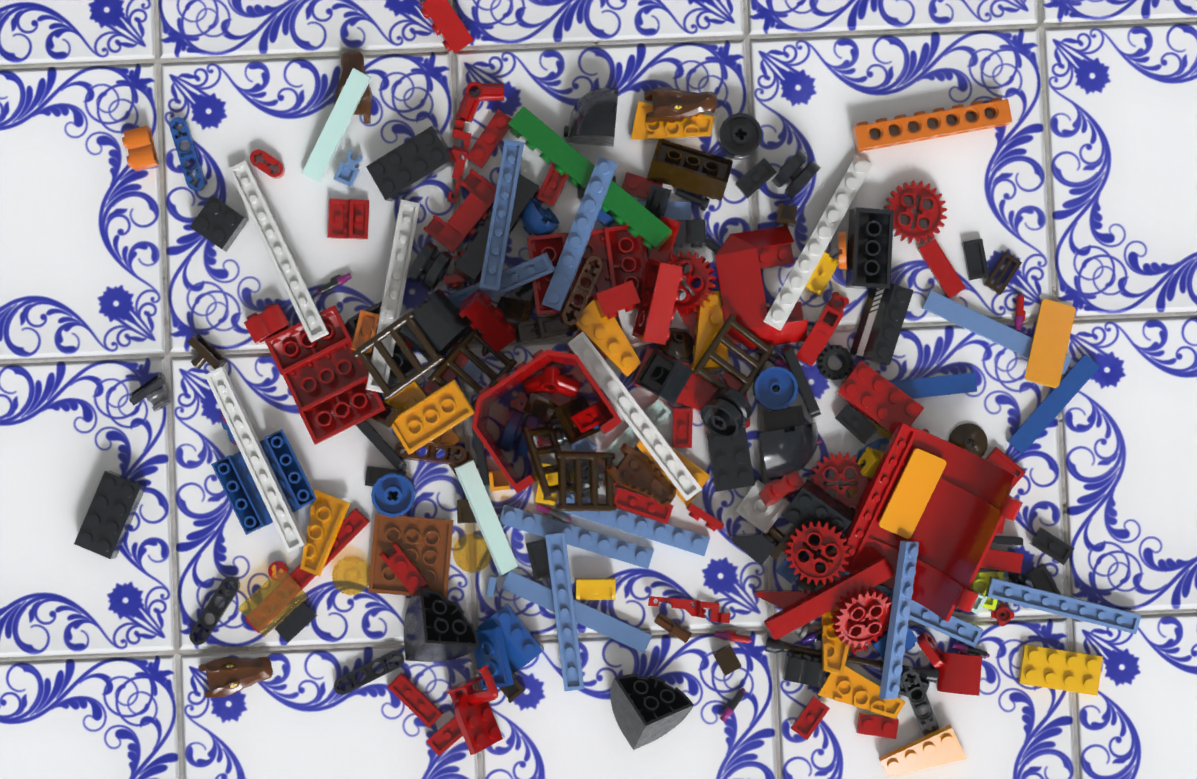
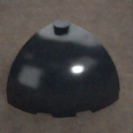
M605 87L595 89L585 94L575 104L570 115L569 125L564 126V137H567V143L614 147L619 88Z
M816 422L758 433L767 479H772V481L781 479L784 475L800 471L810 462L818 445Z
M419 587L414 592L409 601L404 620L406 661L438 662L452 660L468 655L479 647L475 628L472 623L468 622L464 616L465 612L454 601L450 602L442 596V593L432 589Z
M638 674L622 675L614 678L611 685L610 699L616 722L633 750L649 744L670 732L687 717L694 706L677 687L674 689L666 684L665 680L651 675L649 677L638 676Z

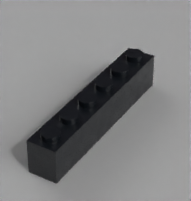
M521 174L518 177L509 235L520 221L521 214L532 198H536L539 192V185ZM493 208L486 217L488 219L486 223L478 227L475 239L469 240L465 246L466 251L463 256L459 255L454 262L455 273L473 285L477 283L482 274Z

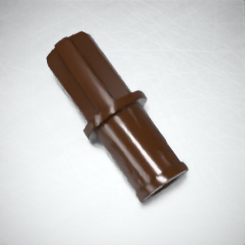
M659 613L654 619V623L668 631L669 635L676 636L684 643L689 640L692 632L680 626L678 621L674 622L662 613Z

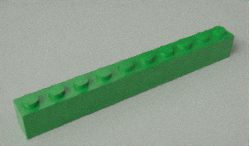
M523 106L508 123L511 128L510 133L517 139L520 137L526 141L524 144L531 151L537 150L540 153L539 157L547 164L549 161L555 165L554 170L561 176L565 173L570 178L568 181L576 188L580 186L584 190V194L595 165ZM613 180L611 181L601 209L605 213L607 211L611 212L614 215L612 218L618 224L622 225L624 223L629 227L627 231L635 238L637 236L644 240L642 243L648 249L654 248L658 251L672 235V230Z

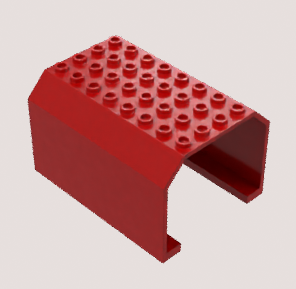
M541 349L532 355L533 360L527 364L523 361L514 367L516 370L511 375L505 373L497 379L498 384L493 387L488 385L479 391L481 395L477 397L472 428L517 494L538 481L537 474H530L521 480L486 427L491 404L550 363L577 367L612 418L600 426L604 435L623 422L577 355L548 349L543 351Z

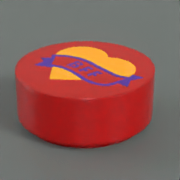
M275 561L268 568L270 578L275 581L285 579L289 572L287 564L283 561Z

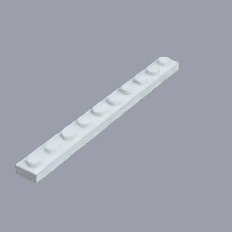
M855 155L763 322L779 331L782 330L873 164Z
M245 160L229 168L228 170L309 340L313 342L328 335L329 332L247 161Z
M400 200L376 334L400 318L420 203ZM390 334L381 342L393 357L395 340ZM373 346L371 362L388 384L390 367L376 347ZM368 373L366 390L383 393L374 378Z
M581 332L568 342V346L579 357L590 375L684 499L687 501L702 490L584 332Z
M222 366L206 374L205 377L287 553H290L306 545L307 542L225 367Z

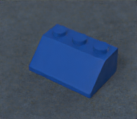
M508 603L477 627L478 629L501 626L510 669L513 673L527 665L544 651L543 646Z

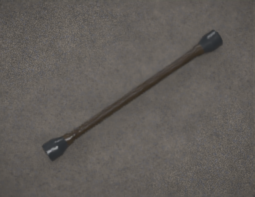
M770 636L767 637L765 652L788 653L791 651L793 653L822 658V650L791 645L780 639L774 640ZM847 655L846 659L848 663L883 669L884 662H880V660L875 661ZM929 665L913 667L920 678L936 683L939 672L938 668Z

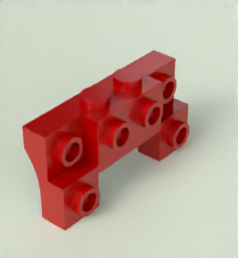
M472 168L466 178L459 183L470 194L447 223L434 214L431 222L427 227L423 228L426 233L453 254L469 236L472 238L475 235L478 224L481 221L485 222L487 220L486 217L489 210L494 204L496 186Z

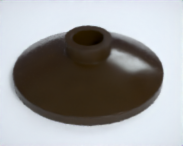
M669 328L670 337L666 340V345L658 344V347L664 354L674 359L689 358L693 353V346L695 345L693 338L682 329Z
M971 423L957 426L951 432L948 442L980 457L985 454L988 446L985 432L979 426ZM968 439H971L973 442L970 447L966 444Z

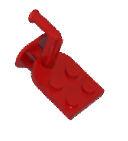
M485 665L478 670L482 674L481 676L468 679L446 690V694H450L452 701L455 703V716L470 755L476 754L503 739L489 701L498 698V689L488 668L489 665ZM484 679L487 689L482 691L473 690L472 684Z

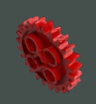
M914 180L911 181L910 186L907 182H904L903 189L899 185L896 187L898 193L895 191L890 192L893 198H886V201L890 204L885 205L883 208L894 210L893 230L896 231L894 237L900 234L901 242L907 238L908 244L913 239L916 244H919L921 238L925 243L927 242V236L933 239V232L939 234L940 230L938 227L945 226L941 220L947 219V216L942 215V213L947 211V208H942L941 205L946 203V201L939 200L942 193L936 195L937 188L929 189L930 183L923 187V181H920L917 186ZM918 195L920 198L916 212L919 214L915 216L914 229H911L914 213L911 211L916 207V196ZM903 197L911 198L912 204L910 206L905 205ZM923 200L930 202V209H925L922 206ZM901 215L908 218L907 225L900 223L899 218ZM919 219H924L927 222L926 229L919 226Z
M680 251L679 257L673 253V259L669 260V263L683 267V278L686 279L687 285L695 293L692 296L690 290L684 286V282H679V297L674 304L675 312L678 311L681 315L684 310L687 314L691 313V309L698 312L697 306L699 305L704 308L703 301L710 302L707 296L714 295L710 290L711 288H716L712 281L717 278L711 275L715 270L709 268L711 263L705 262L706 258L703 256L699 258V254L696 252L692 256V252L687 251L685 256ZM690 265V270L684 273V268ZM701 280V285L695 288L696 281ZM686 292V297L680 300L681 293Z
M840 451L837 457L831 452L830 459L824 455V462L817 461L819 468L812 467V470L816 473L810 474L809 477L814 479L812 482L825 492L828 488L835 489L837 494L834 498L849 509L853 507L857 511V504H861L868 489L867 485L870 484L871 480H867L868 477L862 475L861 470L863 467L855 461L856 455L849 458V452L842 456ZM830 468L836 471V476L831 479L825 476V471ZM853 468L856 471V475L853 478H847L844 474L846 469ZM842 478L843 482L858 481V484H843V488H839L837 484L823 485V482H838V479ZM854 488L856 495L852 498L845 495L846 489Z
M821 520L818 521L817 525L810 521L809 527L803 523V530L797 527L795 531L798 535H790L794 541H788L787 545L791 546V548L785 550L786 553L791 554L786 558V560L792 561L789 568H796L793 574L801 573L800 580L807 577V583L809 584L813 579L815 585H818L819 580H822V583L826 585L827 578L833 582V575L840 578L839 570L845 572L846 568L843 564L847 565L850 562L845 557L851 555V553L845 551L850 548V545L844 544L847 537H840L843 531L835 532L836 525L829 528L828 521L822 526ZM810 535H818L820 542H811ZM803 542H806L811 548L804 546ZM827 546H835L837 553L829 554ZM818 548H819V549H821L822 551H821V555H818V557H817V556H815L814 554H815V550L817 551ZM799 552H808L809 559H802L799 555ZM825 557L832 559L833 563H830ZM816 563H825L826 570H818Z
M863 587L861 592L855 589V595L852 596V594L848 593L849 598L847 600L842 598L843 604L836 605L839 611H833L836 617L831 619L834 623L832 628L842 643L845 642L847 646L852 645L854 648L859 644L863 648L865 642L870 646L871 640L878 642L877 636L884 637L883 630L888 631L887 624H889L892 602L879 589L874 590L870 587L867 591Z

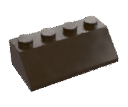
M659 139L647 179L722 201L733 161Z

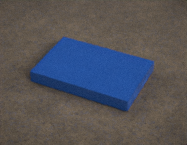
M501 626L475 630L479 641V647L473 651L477 670L485 665H489L488 668L496 687L513 685L514 682ZM484 679L480 680L481 688L487 689Z

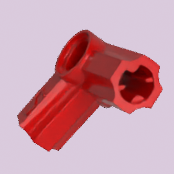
M469 83L456 117L472 123L481 101H504V83ZM473 88H477L480 90L478 96L473 97L470 95V91Z
M546 367L543 370V374L525 380L523 387L529 396L531 393L559 392L575 398L581 388V383L561 375L560 370L557 368Z

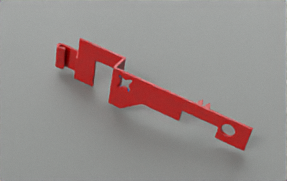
M458 118L455 119L452 137L462 139L464 142L463 147L453 146L451 150L457 161L455 162L452 178L457 180L454 192L449 191L447 202L457 204L460 190L459 183L462 181L472 135L471 133L463 132L465 120ZM460 154L465 155L464 160L460 158ZM453 193L456 194V197H455V198H452V197H451V195H452Z
M649 596L648 606L659 607V602L670 603L671 608L685 609L691 616L700 618L706 617L704 614L706 609L703 608L711 609V622H730V613H720L719 603Z

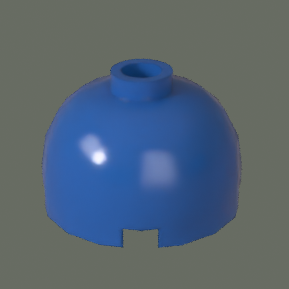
M536 198L530 200L521 214L522 223L524 224L523 229L529 235L541 236L552 234L560 226L558 225L560 222L551 209L543 208L541 206L543 202Z

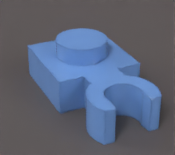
M350 150L347 154L348 162L341 161L333 179L352 188L360 172L355 167L362 162L363 156L359 155L357 160H352L354 152Z

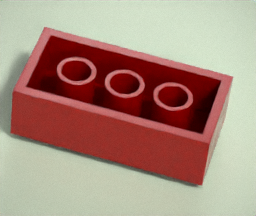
M648 258L640 295L641 302L638 304L632 331L633 336L643 341L666 345V340L670 337V322L674 319L675 315L674 304L679 297V282L683 279V267Z
M647 348L642 363L635 377V380L637 379L642 368L644 367L645 363L650 357L653 349ZM680 361L681 363H683L691 369L690 364ZM692 373L675 402L701 412L703 406L714 394L716 387L700 375L696 376ZM712 374L713 376H715L717 379L720 380L721 377H719V376H717V375H715V374ZM633 382V385L642 388L641 386Z
M861 360L855 364L849 375H847L835 391V394L891 436L899 421L911 426L924 409L923 406Z

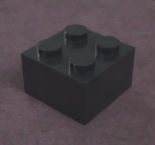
M212 195L190 228L227 252L249 220Z

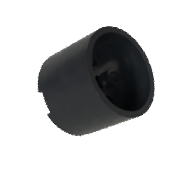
M437 289L427 297L428 300L422 302L412 312L414 315L413 319L438 355L441 354L443 356L470 329L472 322L467 316L462 318L459 315L460 309L440 289ZM406 323L401 326L398 331L429 362L431 357Z

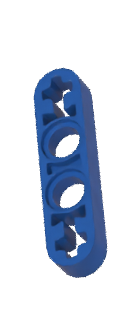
M174 118L169 126L186 183L191 190L201 191L206 185V180L189 125L183 118ZM178 122L184 125L183 127H181L182 133L184 135L187 134V136H181L180 132L177 129H175V127H177ZM183 140H188L190 142L189 149L181 150L180 143ZM192 158L196 162L195 167L188 169L185 163L188 159ZM188 173H195L196 178L201 180L198 183V187L192 184L194 177L191 174L188 175Z

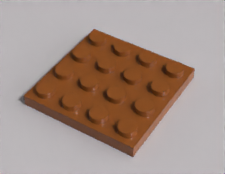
M375 514L368 592L412 596L379 555L381 552H384L389 557L396 551L392 546V543L396 542L428 583L423 588L440 592L447 599L454 520L411 516L389 517L383 514Z

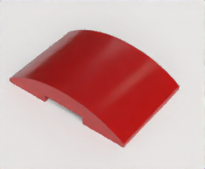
M626 225L593 230L567 298L583 263L591 256L600 258L603 266L585 307L594 300L593 296L630 280L633 281L640 298L648 263L646 246L642 243L644 240L639 236L635 238L627 231L629 227ZM569 233L526 237L529 259L547 252L555 269ZM595 262L589 263L591 265V268L589 272H587L588 274H590L593 269L597 268L595 267ZM554 271L532 281L537 316L561 314L558 310L542 305ZM581 278V285L584 288H588L590 286L589 280ZM574 295L572 298L573 302L576 305H581L582 298L579 295Z
M335 305L320 312L329 332L328 335L311 342L300 322L264 340L294 398L314 445L386 410L379 392L366 390L369 371L359 357L356 358L352 354L355 351L351 349L353 337Z

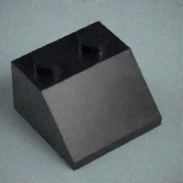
M654 349L634 383L674 405L693 370L680 361Z
M759 533L738 534L728 537L729 540L759 565H762L776 549L773 545L775 541L765 533L763 535Z

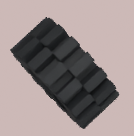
M841 345L828 346L818 356L816 362L818 364L817 369L826 379H843L849 375L853 368L852 354L848 352L846 347L844 348ZM832 355H838L842 359V366L838 370H832L828 366V359Z

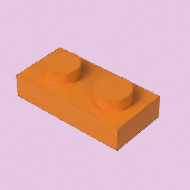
M360 310L351 349L356 350L375 336L379 314ZM372 348L369 349L368 351H366L365 353H369V354H370L371 351H372Z

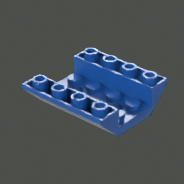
M283 429L260 441L292 512L316 501V495ZM241 452L229 455L211 464L246 535L273 523Z

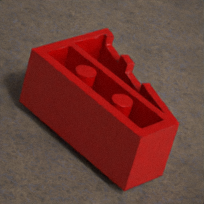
M422 0L418 3L423 16L426 19L429 18L432 22L431 28L437 36L440 34L443 38L442 44L448 52L452 51L455 54L474 41L447 0Z
M478 289L461 302L459 315L462 318L467 316L472 322L470 326L473 329L477 328L482 334V338L497 353L516 339V328L511 322L507 323L499 307H494L488 293H483Z

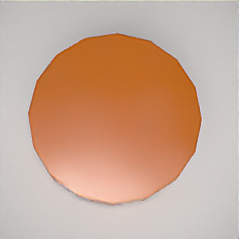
M846 231L838 232V261L840 270H847Z

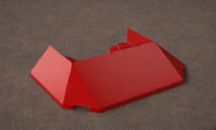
M788 226L730 234L714 256L725 321L730 314H733L737 322L767 345L771 344L773 346L804 341L807 337L808 319L804 320L801 302H796L781 331L763 322L771 306H766L760 269L794 264L791 244L795 241ZM730 327L727 332L728 335L741 342L749 350L758 348Z

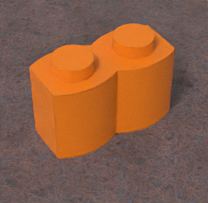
M142 126L124 131L122 142L125 149L128 148L129 156L126 158L129 167L139 171L159 166L151 129L148 126Z

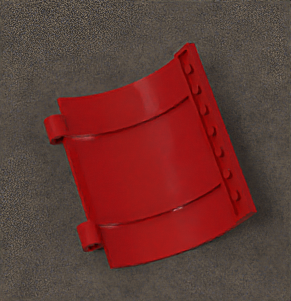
M899 421L845 537H847V540L844 544L850 545V548L845 551L851 553V555L845 557L850 562L847 565L843 564V566L846 568V571L852 572L874 559L884 556L894 575L880 584L894 590L900 541L919 542L911 599L949 622L955 607L971 612L979 593L970 587L1004 517L1014 521L1023 504L1022 501L1010 496L1018 477L972 452ZM919 448L944 459L946 466L911 538L906 539L881 528L878 523L913 450Z

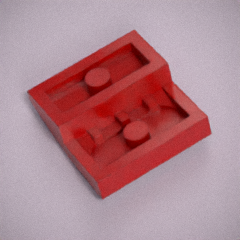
M329 198L327 238L368 239L369 200Z
M943 652L947 663L939 667L937 691L979 696L982 656Z

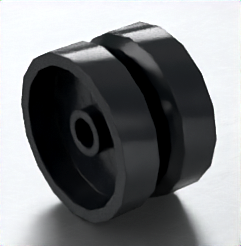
M736 113L729 116L723 121L718 132L720 150L725 156L733 160L749 158L756 152L762 140V130L759 122L746 113ZM736 135H741L743 137L742 140H740L739 137H736Z
M801 149L785 162L778 170L779 173L772 180L778 188L783 187L788 180L791 182L784 192L791 200L821 168L815 161H811L803 168L802 165L808 159V155Z
M427 242L421 249L407 274V278L414 283L422 280V287L429 292H432L442 280L453 258L446 251H442L437 255L438 247L431 242Z
M729 387L717 389L701 410V419L704 425L711 432L723 438L735 437L752 415V407L743 394Z

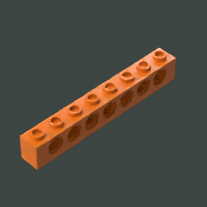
M1002 97L990 99L988 103L975 101L971 103V106L966 107L963 104L952 106V109L945 110L942 107L933 109L932 113L925 114V111L913 113L914 116L906 117V114L895 116V119L888 121L887 118H880L875 120L876 123L868 124V121L859 122L852 129L857 153L1007 126L1012 123L1008 99L1002 100ZM986 109L993 113L992 118L985 116L984 111ZM966 113L973 115L974 120L972 122L966 119ZM947 116H951L954 118V125H950L947 123ZM927 120H933L936 127H928ZM908 123L916 125V132H911L908 129ZM889 127H895L898 131L897 135H891L888 130ZM870 130L878 132L879 136L877 139L870 137Z

